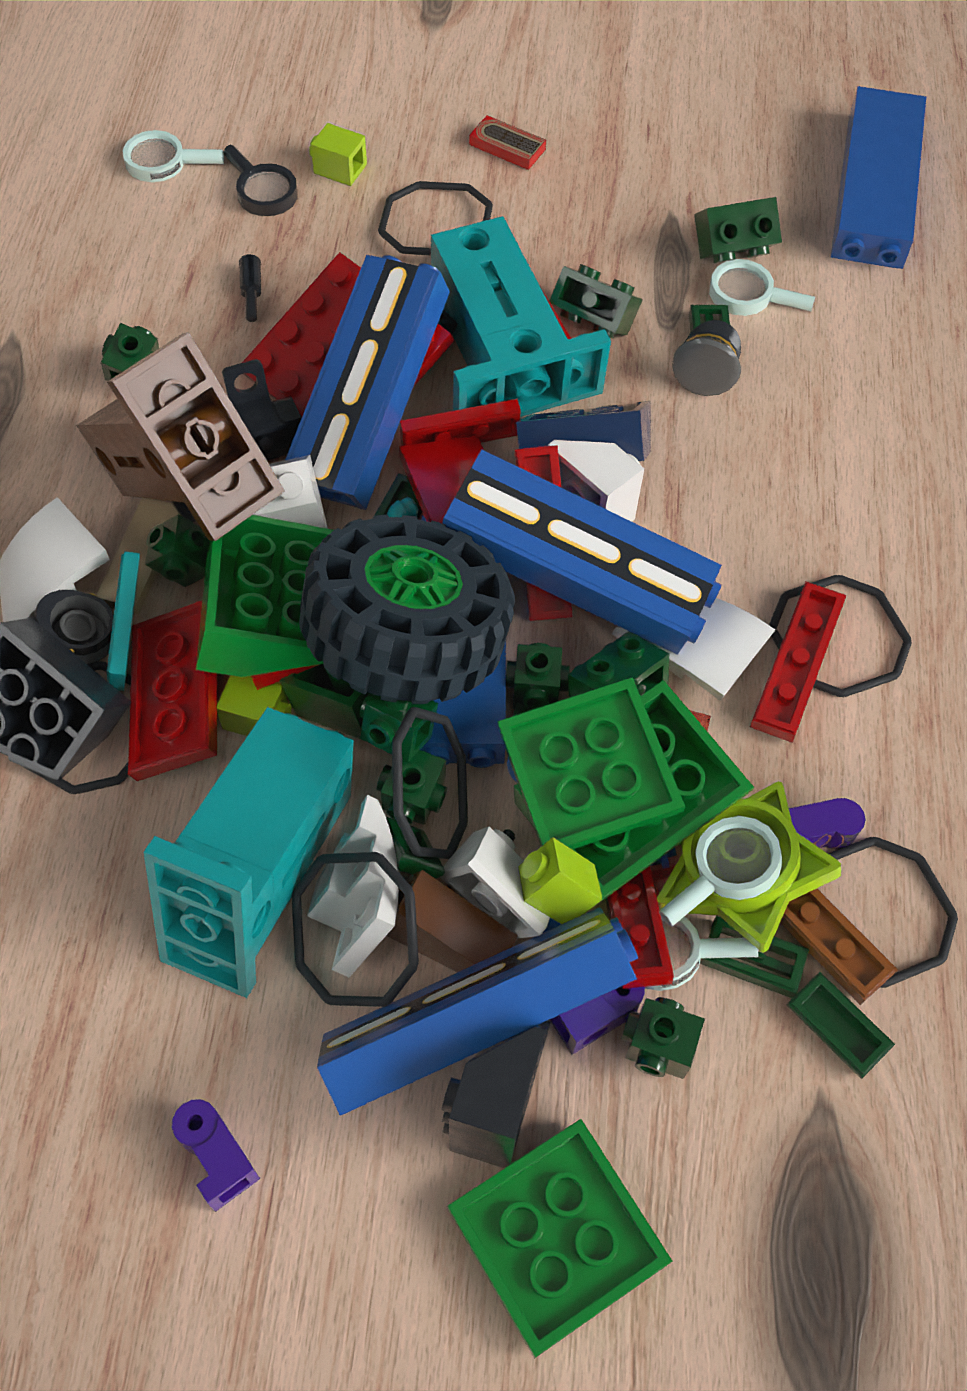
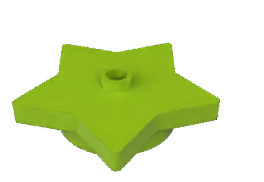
M779 781L746 799H740L680 843L683 854L657 897L660 910L700 877L695 853L699 838L709 826L724 818L736 816L754 818L770 827L778 838L781 849L782 866L779 877L769 890L754 898L736 900L721 897L713 892L688 914L719 915L761 952H767L789 901L841 876V863L796 832L792 824L784 786ZM746 831L727 834L721 837L709 848L707 855L709 869L714 876L724 882L740 884L757 879L768 869L771 860L770 849L762 839L753 834H748L749 832L742 833Z

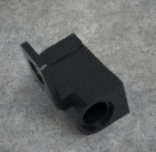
M258 359L224 368L222 376L227 396L265 459L269 460L288 454L302 419L292 396L274 401L271 400L263 365ZM251 373L256 376V382L251 388L241 390L234 386L236 378L241 374Z

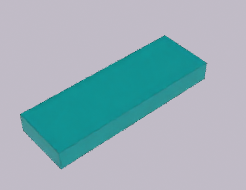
M126 551L121 555L107 666V681L118 691H124L140 560V553Z

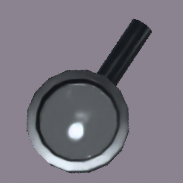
M234 145L226 146L223 152L224 156L241 172L237 179L236 190L238 201L243 209L258 216H276L285 213L294 206L298 199L296 178L290 170L273 163L253 166Z

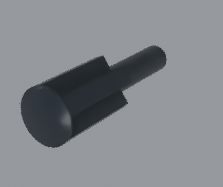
M247 254L239 259L241 295L245 297L246 320L248 322H255L257 320V297L261 295V260L255 255Z

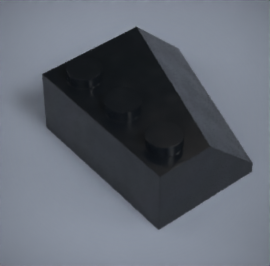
M33 618L1 622L0 753L7 755L9 761L52 779L60 780L110 735L131 704V701Z
M545 1021L535 1025L528 1030L480 1051L465 1064L461 1080L451 1077L442 1105V1111H444L442 1122H444L443 1133L449 1135V1149L451 1152L501 1168H506L511 1164L551 1022Z

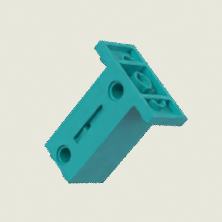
M504 216L431 235V266L441 272L450 291L443 309L457 323L453 337L467 364V367L456 370L453 374V411L517 399L521 409L520 417L603 394L611 339L606 330L603 329L589 334L585 333L575 338L567 339Z
M267 707L177 840L171 843L157 836L153 837L143 854L161 962L248 998L256 984L255 958L291 899L293 890L307 872L351 798L354 740L344 737L337 731L326 730L305 722L293 714L282 713Z

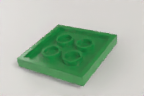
M633 677L497 721L498 730L541 846L554 837L573 850L684 812L685 804Z
M579 1119L447 1206L449 1213L534 1359L673 1262L582 1119Z

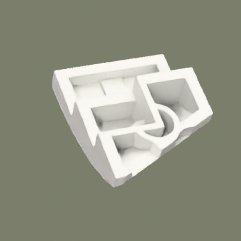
M58 497L45 505L28 520L12 539L0 559V599L3 622L33 618L36 621V606L45 595L57 590H76L75 582L110 560L104 547Z
M716 598L711 608L704 606L699 617L705 619L706 622L694 644L687 641L678 655L654 643L652 644L670 654L669 670L681 679L684 675H687L721 701L775 629L749 612ZM617 626L612 635L619 638L627 630Z
M367 795L361 804V811L355 830L352 834L344 833L334 853L378 852L383 854L398 871L393 839L385 814L379 801ZM376 862L326 864L317 879L307 914L308 917L341 931L332 970L348 978L395 926L398 907V886Z

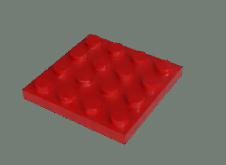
M341 252L335 256L242 362L255 359L260 360L263 365L269 395L275 400L292 396L301 418L361 270L360 266ZM437 324L414 386L454 342L451 333L439 324ZM244 373L252 382H256L255 375Z

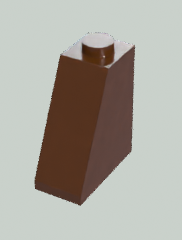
M421 870L404 878L411 885L415 893L418 952L455 972H459L513 947L518 937L517 934L425 871ZM398 887V907L395 926L386 936L408 947L405 894Z

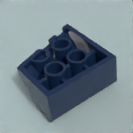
M650 401L637 402V407L632 411H624L623 405H608L593 408L592 411L587 412V415H584V409L531 414L516 422L519 449L548 446L554 440L615 443L624 452L633 455L639 462L645 461L651 452Z

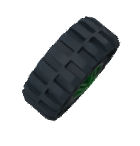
M377 515L373 516L372 519L364 521L361 518L348 522L343 529L337 528L333 530L313 550L305 573L299 624L301 633L315 659L318 662L322 661L327 672L337 680L343 679L348 682L352 689L363 694L369 692L381 696V700L395 703L397 700L411 701L412 704H427L431 700L440 699L443 702L456 698L463 690L466 693L484 682V679L494 672L503 652L514 615L515 596L507 573L501 563H496L493 554L484 545L479 546L472 541L471 536L460 530L456 532L447 528L446 524L433 520L427 522L418 520L415 516L402 515V517Z

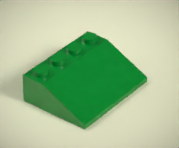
M251 515L218 540H209L196 670L246 677L324 664L322 661L318 662L308 648L307 641L301 633L299 620L303 585L309 557L322 540L333 531L332 529Z
M664 680L640 697L685 804V809L683 813L573 849V851L595 864L602 894L601 901L754 789L751 782ZM517 783L514 785V803L533 826Z

